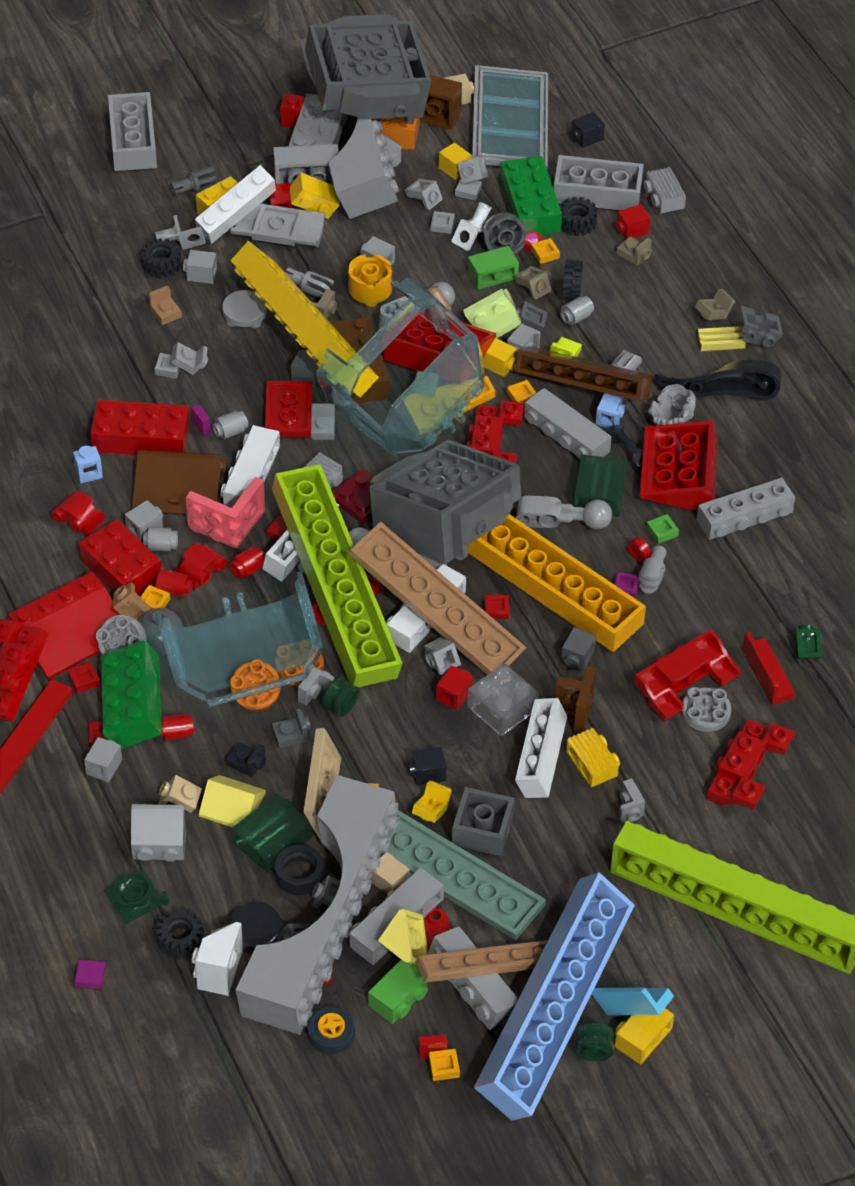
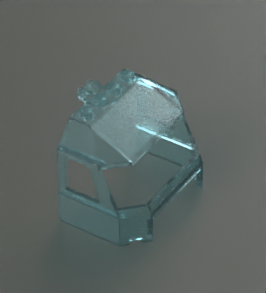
M408 277L404 278L402 283L397 281L390 282L391 286L409 298L348 363L327 348L324 354L327 358L324 367L319 366L316 373L328 404H334L335 411L391 454L424 451L427 446H431L436 441L437 436L443 429L454 433L456 427L452 423L453 419L455 418L460 423L466 420L462 412L465 411L468 403L474 397L481 394L485 386L484 360L477 335L467 328L433 294ZM420 314L434 325L437 332H444L453 341L392 404L381 427L351 398L352 392L360 374ZM447 320H449L465 336L460 337L458 334L452 331L448 326ZM358 415L376 430L382 438L361 423Z
M302 571L297 572L298 579L295 581L297 593L281 601L252 609H246L243 595L239 593L236 599L241 611L233 614L230 601L225 597L222 598L226 616L190 627L172 628L168 618H163L161 612L156 613L175 685L178 690L208 707H213L306 680L324 648ZM257 659L272 666L277 673L303 666L304 669L303 673L211 700L207 699L201 692L199 693L188 687L187 684L188 682L207 693L231 687L230 681L235 671L243 664Z

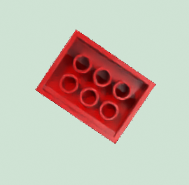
M419 309L384 336V360L395 365L410 368L416 372L421 371L440 375V378L461 385L473 375L495 340L496 333Z
M713 420L645 426L640 488L641 499L689 510H697L700 504L715 500L718 437Z
M91 571L8 614L9 620L17 621L23 626L41 627L49 634L37 662L38 668L49 680L99 654L101 651L96 639L97 631L106 620L120 614L113 608V600L104 585Z

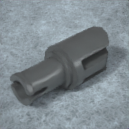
M214 165L191 172L186 179L171 182L170 187L174 188L171 189L173 195L176 196L190 190L198 193L217 184L218 182H211L217 179L216 174H207L215 171Z

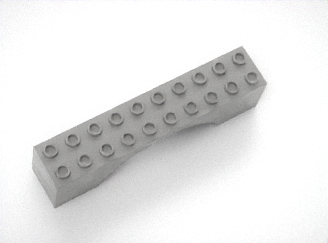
M307 38L300 40L302 46L307 71L312 81L314 82L310 66L308 63V59L305 53V46ZM358 117L355 129L346 145L336 156L329 160L336 194L350 219L398 202L396 193L399 192V188L395 179H392L395 176L392 165L388 162L391 161L388 149H385L387 141L384 133H381V130L384 129L380 118L363 119Z
M336 775L317 818L321 844L333 854L342 869L339 889L326 912L310 927L283 941L256 945L236 988L242 1017L301 1035L304 1026L307 1027L312 1016L311 1010L314 1004H318L321 999V988L324 981L328 982L331 977V965L334 959L338 960L341 955L344 937H349L350 930L352 929V919L360 913L361 899L370 890V879L373 873L378 871L376 867L379 868L381 864L380 857L389 848V837L392 831L395 832L398 828L400 817L397 816L398 803L395 802L394 791Z

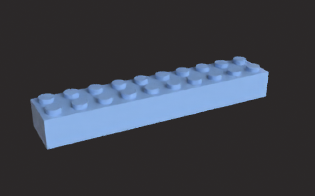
M599 872L579 879L474 1086L480 1094L512 1121L533 1115L635 906Z

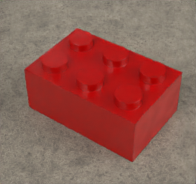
M118 519L79 542L81 561L113 592L120 586H126L132 582L135 585V593L138 595L146 590L149 585L152 586L156 583L158 573L162 568L161 560Z

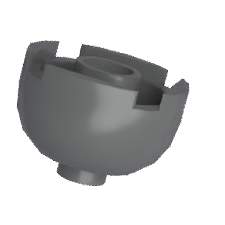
M500 212L492 215L486 221L483 227V239L489 251L509 246L513 254H516L524 247L527 230L524 223L516 215L509 212Z
M163 607L152 608L145 612L139 619V622L144 627L146 642L160 657L178 651L185 639V630L182 619L177 613Z

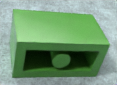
M509 246L468 257V274L478 290L515 280L514 275L518 274L519 262Z
M401 959L368 992V1006L393 1024L399 1017L403 1018L407 1015L411 1005L416 1000L420 1001L424 998L428 991V982H424L416 966L406 963Z

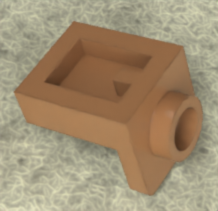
M168 286L149 293L150 310L162 325L182 317L180 308L171 298V291Z
M132 582L126 586H120L114 592L113 608L120 615L131 616L139 621L143 614L151 609L135 593V585Z

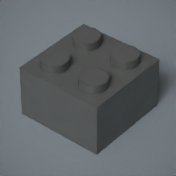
M465 787L452 827V843L458 847L502 856L514 816L515 798Z

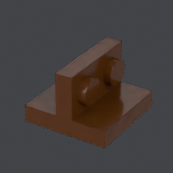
M586 666L583 681L560 676L557 678L555 698L559 699L567 717L575 718V735L585 732L594 697L596 667Z

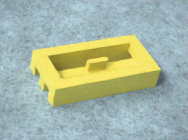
M740 326L698 329L701 351L745 348L746 342L743 340Z

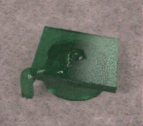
M144 869L124 874L116 880L114 885L104 889L105 895L125 925L161 905L167 906L170 902L167 892L164 891L160 894Z

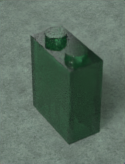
M582 454L574 496V507H585L592 500H603L611 507L612 516L620 517L628 460Z
M278 793L231 828L232 843L266 873L275 867L276 857L284 848L292 845H304L312 838V825L306 815L298 812L291 801L283 799Z

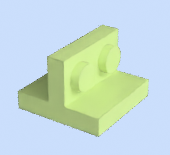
M500 289L463 310L473 326L496 333V338L521 324L516 307L507 289Z

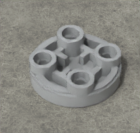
M240 290L231 293L225 298L222 305L223 316L226 319L227 325L231 327L250 326L251 328H258L267 314V307L264 305L266 300L262 301L254 291Z
M116 615L104 622L96 633V639L102 655L136 642L146 641V634L143 625L137 619L127 615Z
M692 687L683 699L682 717L690 727L703 732L717 731L723 728L730 719L731 703L723 689Z

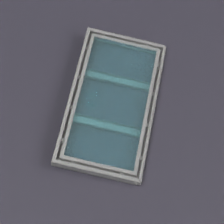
M475 65L472 159L483 156L485 165L500 166L501 161L542 156L546 169H548L547 72Z

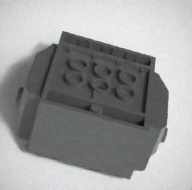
M381 14L343 16L326 24L309 25L305 53L322 110L339 109L340 113L363 119L403 117L406 124H414L415 118H422L424 116L431 78L412 21H398L396 16Z
M446 440L429 451L407 456L375 475L371 480L370 496L373 528L382 522L415 552L434 559L439 563L446 564L454 558L463 560L468 556V543H472L505 522L513 508V503L521 499L520 467L518 464L451 440Z

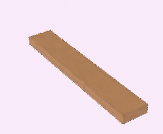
M548 940L417 956L415 963L425 983L530 970L535 968Z

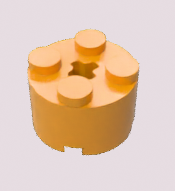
M365 254L354 258L350 262L348 270L349 294L355 300L364 303L368 307H374L377 303L386 300L392 293L391 263L383 256L373 254V257H366Z

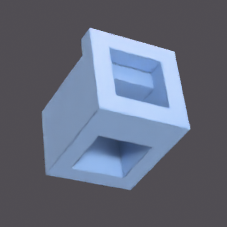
M604 393L597 408L596 425L606 428L612 425H619L620 418L623 417L625 405H622L624 398Z
M82 446L79 451L73 452L74 468L80 484L103 478L101 459L96 446ZM89 467H94L95 469L93 471L85 473L83 471V469Z

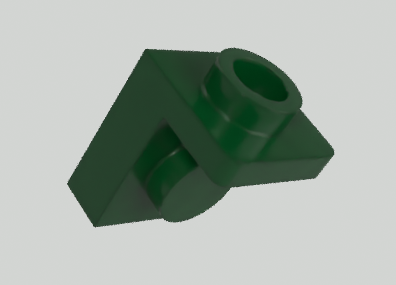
M813 625L799 626V629H796L793 633V639L796 642L797 660L821 659L823 657L821 629L813 628Z

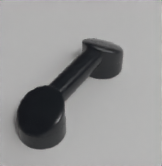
M609 426L605 432L611 436V443L617 444L621 442L632 454V469L635 472L642 473L643 449H639L624 433V426Z

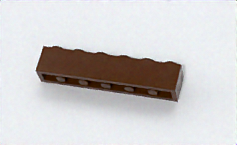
M532 346L518 349L515 366L516 372L638 401L650 397L653 379L652 374Z

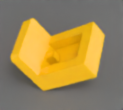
M429 781L424 795L414 804L412 814L419 816L425 821L435 823L447 811L451 789Z

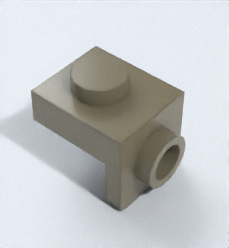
M326 289L318 303L312 302L326 319L329 318L330 314H334L337 308L335 291Z
M718 289L713 299L698 300L695 308L706 320L726 319L735 300L723 289Z

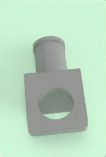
M174 215V227L155 232L157 242L158 238H162V241L169 239V242L178 240L182 250L206 244L202 227L182 231L177 215ZM192 234L200 236L196 241H189L187 238Z

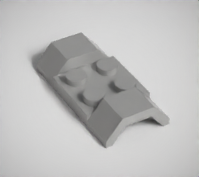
M259 204L236 223L235 228L231 227V234L264 242L291 246L297 244L318 248L323 234L325 213Z

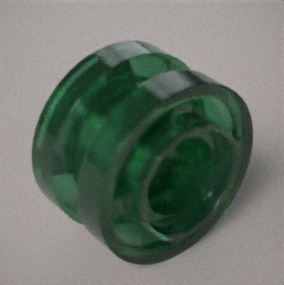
M339 677L326 690L322 704L328 710H333L339 717H343L356 704L360 690L354 684H349L343 677Z
M588 1023L577 1029L576 1053L580 1058L588 1061H604L613 1056L614 1030L611 1027L601 1023Z

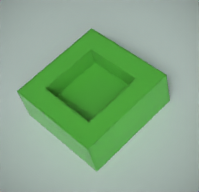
M668 514L650 520L646 525L647 530L657 544L675 538L679 534V529Z

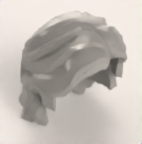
M669 385L660 393L657 400L658 403L652 401L651 407L648 410V413L653 416L652 421L654 424L684 423L694 416L696 398L691 390H686L682 385Z

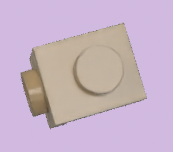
M175 775L170 781H165L160 787L158 794L161 797L158 805H166L168 802L175 805H184V810L191 813L196 809L202 788Z

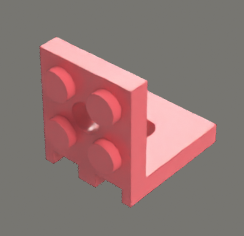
M255 477L232 508L190 491L186 496L188 528L237 549L265 512L264 480Z

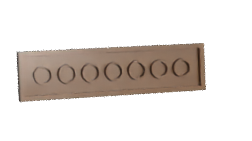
M382 522L378 523L350 550L349 555L446 640L453 642L461 653L494 681L525 651L526 647Z

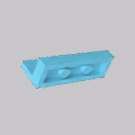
M594 988L592 996L606 1015H660L674 997L669 988Z

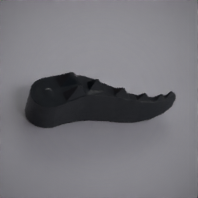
M739 360L727 363L695 377L674 378L666 377L663 374H655L654 379L657 385L663 389L669 385H682L686 390H691L695 397L734 394L759 400H770L779 393L782 372L776 364L771 362Z

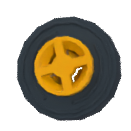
M324 1007L317 1010L311 1016L307 1025L308 1038L312 1046L318 1051L327 1054H335L346 1050L352 1044L355 1037V1022L352 1016L339 1007Z

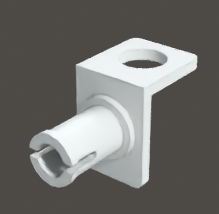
M479 202L472 219H461L452 242L469 251L478 232H483L484 223L492 208ZM466 230L470 238L468 242L463 243L460 240V234Z

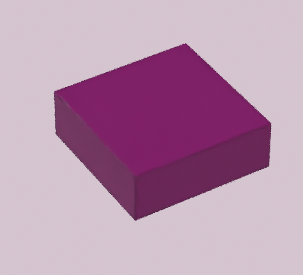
M199 404L191 407L192 423L203 437L210 435L211 425L209 416Z
M617 572L614 585L636 599L640 583L638 580L639 576Z
M79 960L75 987L102 990L106 963Z

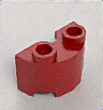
M76 491L74 494L70 493L51 512V517L54 520L62 523L68 521L70 527L75 532H80L87 537L105 520L103 511L99 513L92 505L94 500L80 491Z
M196 543L183 553L182 556L185 559L180 568L176 567L175 571L189 574L190 580L194 581L193 590L195 591L210 580L211 572L217 573L224 570L228 561L208 545Z

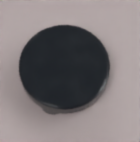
M252 902L240 906L233 912L229 921V925L235 922L241 923L243 949L252 953L256 945L276 943L277 937L282 931L281 918L278 912L273 907L260 902Z

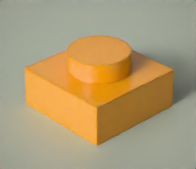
M551 238L531 244V251L540 264L560 258V251Z
M528 380L507 387V394L513 402L524 403V406L527 400L537 394Z
M149 585L141 595V598L151 609L165 608L170 601V593Z
M456 1049L429 1052L433 1081L460 1078Z

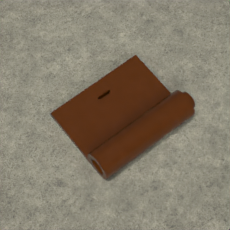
M138 450L132 509L148 500L154 507L157 506L163 514L187 515L186 496L190 491L218 502L219 481L222 473L227 471V459H223L222 454Z

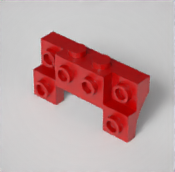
M501 401V407L479 404L475 424H470L469 437L472 438V441H467V446L516 463L517 454L500 452L503 426H522L524 403Z
M0 619V646H2L0 650V720L13 722L49 635L41 627L23 626L17 621Z
M710 629L687 644L678 646L674 652L660 657L654 664L635 674L634 684L650 699L649 706L666 721L680 713L684 707V703L677 697V693L708 674L722 687L740 676L741 669L728 655L721 639Z
M748 719L743 730L738 732L736 738L729 740L725 757L721 756L715 768L718 774L708 789L707 800L718 805L736 804L755 810L759 798L765 792V786L752 781V778L765 757V751H773L785 756L790 742L795 737V732L775 723H772L769 728Z

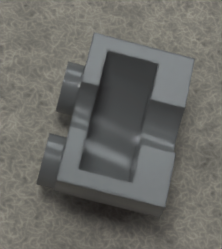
M740 305L738 315L743 340L753 345H763L767 348L774 346L776 341L783 336L779 316L767 312L762 315H755L754 309Z

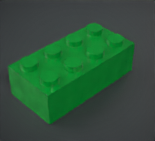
M536 156L501 161L500 183L510 213L516 215L524 223L527 231H536L541 235L561 233L562 212L543 157Z
M145 640L101 655L103 735L108 740L121 745V749L162 735L159 655Z

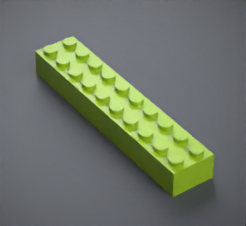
M321 464L276 473L272 491L351 688L355 689L398 678L403 663L363 567L349 555L354 544Z
M626 821L613 845L610 873L845 973H851L855 965V915L843 912L833 905L817 901L809 895L793 891L783 884L769 881L759 874L750 873L735 864L719 860L711 854L700 852L687 844L669 839L666 835L657 834L645 829L640 824Z

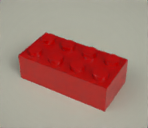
M97 400L91 429L92 447L96 446L98 453L138 455V450L186 452L190 429L189 406Z

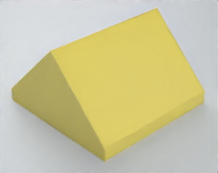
M221 775L210 778L207 781L199 817L246 832L266 790Z
M406 909L399 910L378 941L404 962L416 965L417 956L428 955L423 915Z

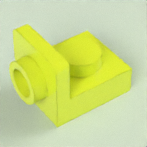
M561 337L558 343H552L550 351L577 357L581 352L582 344Z

